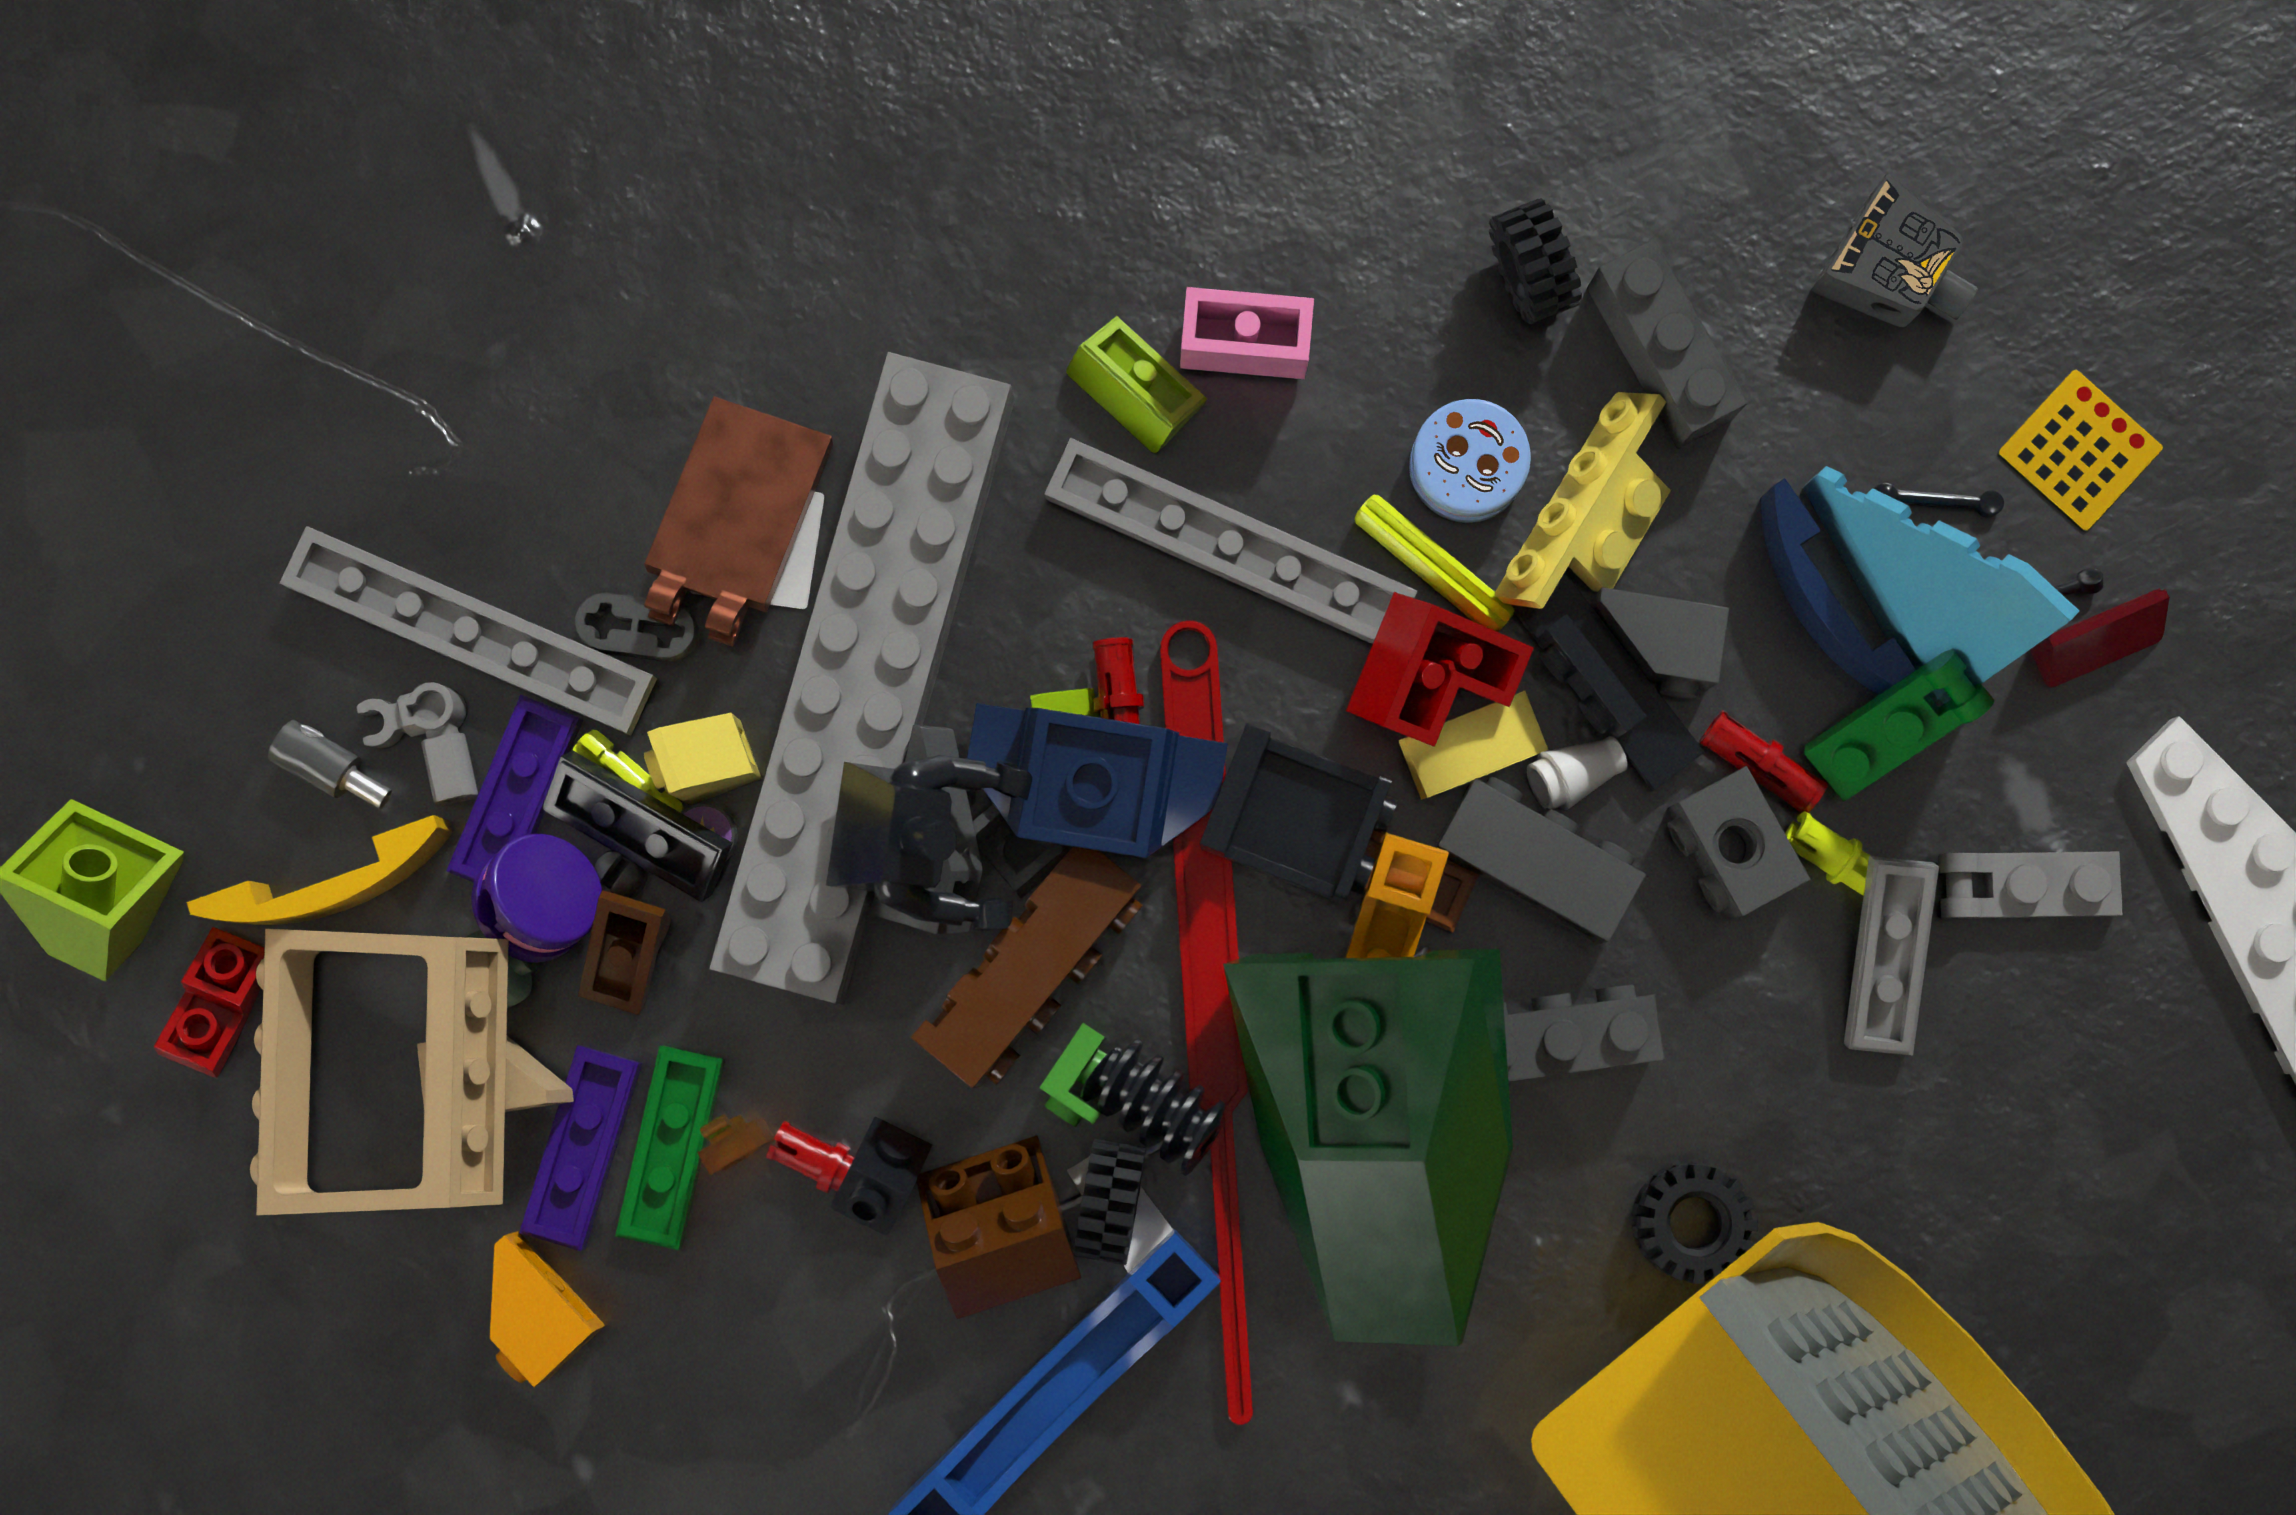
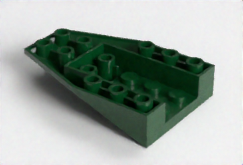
M1500 949L1435 950L1420 957L1313 959V953L1252 954L1223 964L1261 1147L1334 1340L1339 1342L1460 1346L1464 1340L1513 1150Z

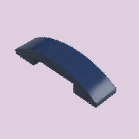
M1784 478L1776 483L1760 499L1764 540L1778 583L1799 621L1823 651L1846 673L1880 695L1916 671V669L1894 637L1874 649L1869 647L1801 547L1821 531L1787 480Z

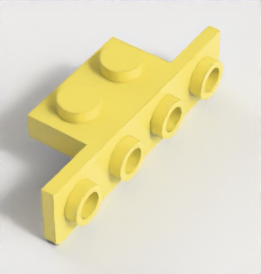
M1618 392L1604 406L1597 424L1580 452L1571 460L1568 472L1550 502L1541 510L1536 525L1518 555L1509 563L1506 574L1495 591V596L1502 603L1543 609L1567 567L1592 591L1598 592L1602 587L1614 588L1671 492L1636 453L1666 404V401L1660 394Z

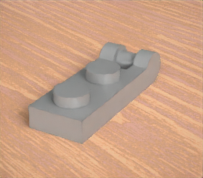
M2119 851L1938 854L1939 874H1946L1947 898L1940 899L1941 919L2114 917L2123 915ZM1972 874H1985L1986 898H1973Z

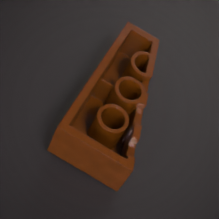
M1072 847L1024 904L1026 910L1019 918L1014 917L1010 926L1002 929L989 944V947L982 956L985 960L977 969L973 967L966 975H963L946 995V1000L941 1006L943 1011L932 1024L925 1020L910 1038L972 1089L981 1087L987 1078L997 1086L1021 1057L1013 1049V1046L1028 1028L1038 1035L1061 1008L1062 1005L1053 998L1069 978L1079 985L1103 955L1094 948L1110 928L1120 935L1141 910L1143 905L1135 897L1141 891L1142 885L1100 851Z

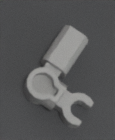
M430 682L416 687L412 693L399 696L397 703L392 704L381 699L372 698L364 700L356 706L358 714L374 716L381 713L384 717L383 729L375 735L363 738L364 745L385 749L399 742L404 733L411 737L426 733L427 739L423 740L421 744L433 801L436 806L453 805L477 798L478 790L467 738L464 733H459L458 731L467 714L466 703L460 693L438 683Z

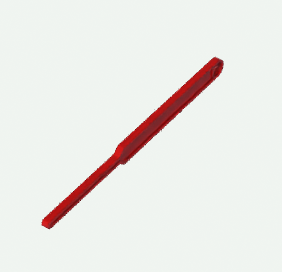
M1196 621L1178 622L1166 631L1160 646L1165 728L1179 732L1180 736L1224 743L1216 639L1211 630L1202 623ZM1183 631H1194L1206 639L1209 646V655L1202 666L1186 670L1177 667L1171 661L1168 647L1176 634ZM1224 766V773H1223L1222 785H1223V782H1224L1225 777H1226V767H1225V766ZM1211 810L1200 820L1173 838L1189 1092L1198 1085L1205 1088L1200 1104L1205 1111L1220 1100L1226 1104L1220 1122L1222 1128L1210 1148L1218 1274L1221 1279L1219 1290L1227 1409L1230 1420L1237 1425H1243L1251 1420L1253 1410L1232 1112L1247 1094L1248 1087L1223 966L1225 963L1239 959L1232 861L1203 851L1200 847V841L1213 811Z

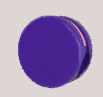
M527 834L508 842L484 865L474 881L471 904L475 920L486 938L509 940L508 955L510 957L526 962H547L567 953L592 930L602 886L591 862L575 846L552 835Z

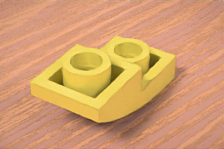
M1526 691L1515 694L1510 707L1494 702L1445 721L1435 747L1411 737L1398 740L1421 800L1548 750Z

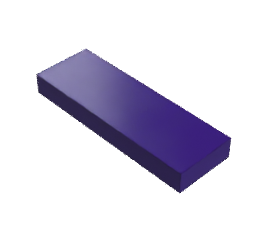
M520 694L446 872L474 882L484 865L504 845L517 837L536 834L545 813L542 808L560 757L571 751L583 722L581 718Z
M577 1045L566 1079V1084L573 1090L574 1102L558 1105L520 1228V1234L578 1251L586 1250L642 1063Z

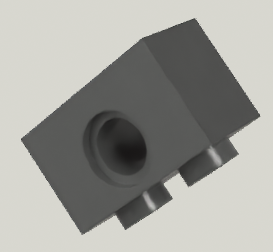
M1747 766L1667 808L1674 819L1668 822V829L1674 842L1685 856L1694 855L1705 875L1699 879L1704 896L1717 913L1724 910L1729 920L1742 917L1811 880ZM1725 829L1739 833L1745 841L1746 853L1739 864L1727 861L1720 853L1718 842L1720 835Z

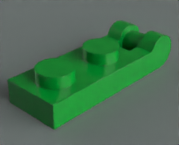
M1954 649L1941 653L1807 743L1804 755L1844 802L1958 726L1973 722L1984 715L1992 707L1995 700L1982 684L1974 685L1964 673L1967 665ZM1943 688L1951 700L1938 707L1928 694L1933 690Z

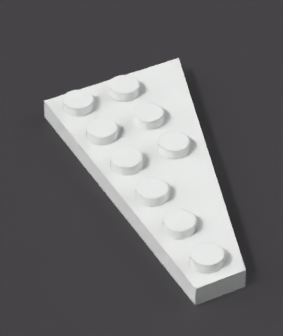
M2178 716L2170 719L2126 763L2160 830L2167 832L2185 867L2181 871L2191 891L2197 890L2212 920L2208 924L2253 1013L2260 1014L2278 1049L2274 1052L2284 1073L2290 1074L2296 1085V832Z

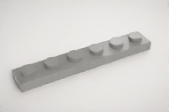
M1073 438L1069 439L1044 494L1045 499L1371 644L1375 640L1393 593L1397 592L1415 598L1417 590Z
M308 526L305 527L280 581V584L630 736L657 680L650 673Z

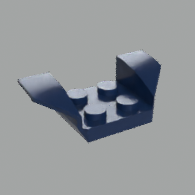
M976 703L967 759L985 761L986 767L996 768L997 761H1008L1032 775V785L1028 801L1019 796L1016 798L995 791L993 788H983L1018 838L1147 858L1213 810L1222 786L1228 743L1180 736L1179 732L1167 728L1055 710L1026 708L1024 711Z

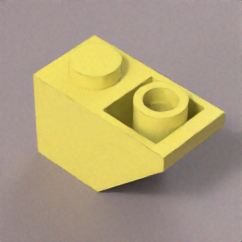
M732 713L659 727L647 732L653 749L644 752V758L654 785L657 789L664 787L668 795H672L690 806L762 779L741 720Z

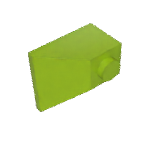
M70 799L0 867V894L48 955L106 982L143 942L183 862L184 851Z

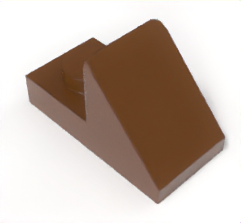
M602 890L598 898L578 997L640 1015L647 1000L658 950L672 921L666 909Z

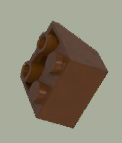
M1038 1135L919 1174L916 1182L936 1272L957 1319L1082 1278L1076 1256H1074V1248Z

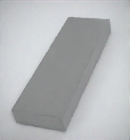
M1869 856L1844 1045L1848 1049L1913 1056L1939 866L1933 862Z

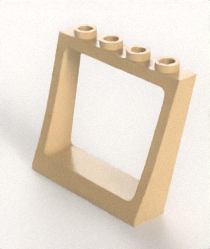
M265 929L264 959L261 960L256 971L257 983L263 990L262 1023L258 1026L254 1035L255 1047L259 1054H261L260 1088L255 1092L252 1100L253 1112L259 1119L258 1153L254 1156L250 1165L251 1178L257 1185L256 1215L450 1208L503 1204L509 940ZM320 951L418 955L427 962L423 1176L421 1183L416 1188L317 1193L308 1186L314 958Z

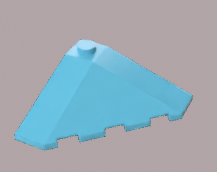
M1828 466L1824 467L1803 487L1887 641L1893 637L1895 638L1916 670L1941 653L1954 649L1967 665L1964 671L1965 675L1974 685L1982 684L2067 624L2079 612L2072 603L2028 563L2010 554L2003 560L1991 556L1984 560L1980 553L1976 551L1980 547L1977 538L1941 521H1938L1933 527L1925 523L1915 526L1912 520L1908 518L1912 514L1908 505L1873 488L1867 494L1856 491L1851 495L1847 488L1844 487L1847 482L1844 474ZM1943 688L1933 690L1928 694L1933 701L1939 699L1944 704L1951 700Z

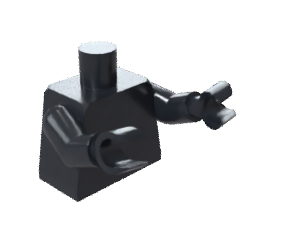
M943 755L905 762L895 769L844 762L826 886L874 891L881 903L915 920L961 926L963 922H973L972 929L977 931L1008 928L1012 922L1013 900L1002 903L1001 898H988L975 901L974 903L955 893L926 890L937 887L941 881L943 861L950 858L957 844L956 833L949 824L952 799L950 793L941 788L950 787L965 791L993 788L995 791L1013 798L1019 796L1028 801L1032 785V775L1008 761H997L996 768L986 767L985 761Z

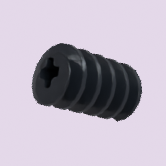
M1136 1039L1123 1050L1119 1047L1111 1050L1086 1080L1080 1097L1087 1102L1100 1096L1098 1111L1106 1117L1112 1116L1121 1110L1119 1127L1126 1132L1133 1131L1142 1125L1139 1142L1147 1148L1155 1146L1163 1140L1160 1158L1168 1164L1184 1155L1181 1173L1187 1176L1201 1162L1215 1142L1222 1128L1220 1122L1226 1104L1220 1100L1206 1111L1202 1110L1200 1104L1205 1088L1198 1085L1186 1095H1182L1179 1090L1185 1074L1179 1069L1164 1080L1159 1078L1158 1075L1164 1058L1157 1054L1145 1064L1139 1063L1138 1059L1144 1044L1139 1039Z

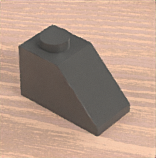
M1603 587L1592 597V608L1649 681L1661 684V694L1694 699L1698 698L1699 690L1707 691L1719 683L1729 607Z

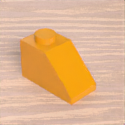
M517 1231L504 1235L494 1244L490 1340L500 1350L496 1354V1359L501 1367L517 1382L523 1383L528 1380L533 1387H536L549 1380L605 1325L528 1240Z

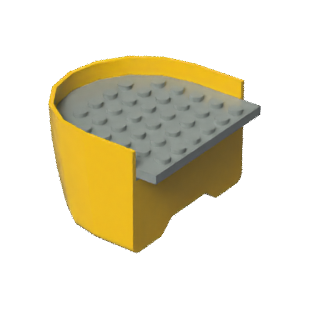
M1820 1222L1774 1228L1544 1417L1534 1428L1531 1438L1532 1451L1538 1463L1577 1515H2115L2103 1495L2041 1414L1966 1330L1911 1277L1856 1235Z

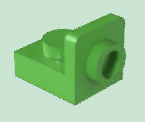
M1082 1023L1039 1087L1050 1095L1044 1106L1074 1127H1077L1082 1118L1094 1125L1101 1114L1092 1105L1070 1091L1076 1081L1084 1085L1095 1067L1107 1055L1099 1049L1106 1037L1085 1023Z

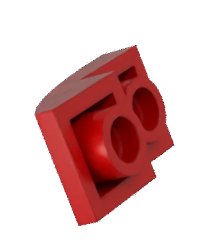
M212 927L181 980L185 992L153 1046L157 1054L217 1079L241 1034L261 989L257 983L256 971L259 963L264 959L265 948Z

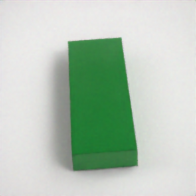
M664 1045L659 1046L616 1230V1237L675 1250L682 1249L726 1059Z

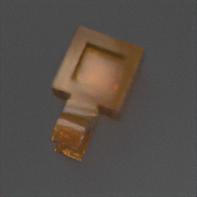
M722 1114L700 1127L701 1134L711 1142V1145L697 1153L709 1174L713 1175L730 1169L775 1140L764 1118L754 1119L746 1123L742 1114L732 1119Z

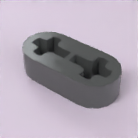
M600 593L586 598L579 606L575 616V628L580 639L592 649L604 654L663 662H675L688 657L697 646L699 626L695 618L681 606L675 623L685 630L683 638H672L670 648H663V642L654 634L643 633L644 624L665 626V623L648 617L650 609L644 606L646 598L611 593ZM606 608H612V614L617 619L632 623L631 631L612 629L609 630L607 639L601 640L600 632L591 626V621L593 618L603 617Z

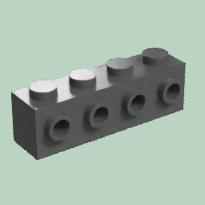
M1634 984L1595 989L1596 1003L1572 1006L1570 993L1531 998L1533 1011L1509 1015L1506 1002H1503L1509 1081L1665 1060L1655 995L1636 997Z

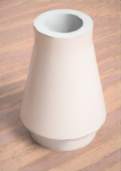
M1609 736L1600 741L1543 751L1539 753L1537 761L1527 766V776L1534 796L1544 809L1549 808L1553 810L1559 807L1561 810L1567 811L1613 776L1626 771L1627 759L1617 739Z

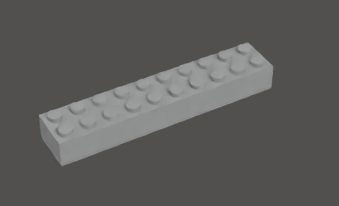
M887 353L709 969L844 1005L875 896L874 891L826 886L844 762L895 769L905 762L913 725L923 726L1014 406L1011 384L899 354Z

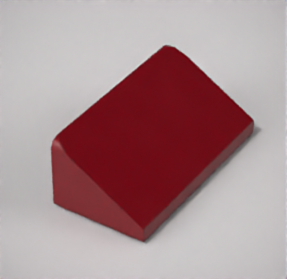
M2158 588L2057 631L2031 648L2030 651L2045 684L2048 687H2056L2157 644L2162 639L2165 631L2170 598L2166 589L2161 591Z

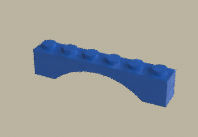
M1173 1229L892 1505L887 1515H984L1056 1438L1126 1370L1182 1321L1221 1282L1219 1274Z

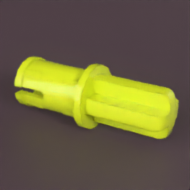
M1808 812L1800 813L1797 816V821L1801 825L1799 826L1798 823L1793 821L1785 832L1795 853L1826 872V879L1830 883L1837 884L1842 882L1864 896L1868 860L1871 855L1862 850V842L1856 838L1848 841L1814 819Z

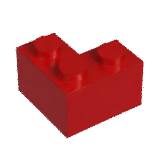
M1394 592L1346 711L1435 747L1459 688L1510 707L1534 647L1431 603Z

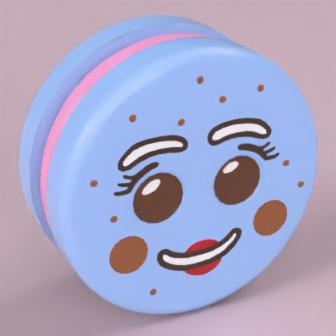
M1479 399L1454 401L1436 410L1419 430L1410 454L1409 471L1411 481L1422 502L1439 516L1462 523L1484 521L1505 510L1523 487L1530 469V446L1525 431L1517 419L1499 405Z

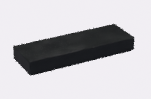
M573 750L560 757L542 808L547 813L607 848L620 853L621 856L631 862L633 861L638 866L700 902H703L713 894L732 846V842Z

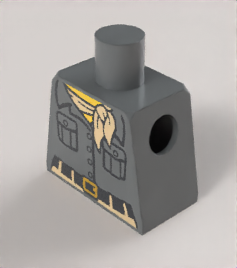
M1886 174L1868 196L1811 288V291L1898 327H1906L1920 314L1926 303L1957 320L1972 301L1978 287L1948 270V267L1963 245L1964 240L1961 234L1900 182Z

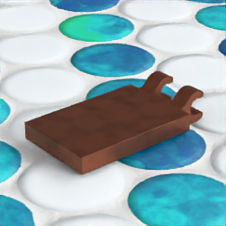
M713 396L644 563L647 572L659 576L653 582L644 604L645 608L650 609L648 617L673 626L679 615L687 590L716 599L705 624V628L710 630L708 638L733 647L748 607L767 613L832 450V436Z

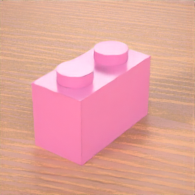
M1187 287L1180 368L1305 379L1309 362L1314 298Z

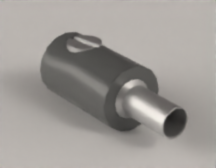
M295 720L289 721L276 735L269 749V761L334 798L341 797L348 790L379 809H382L391 798V789L359 772L362 763L359 756L325 738L320 731L310 726L302 725Z

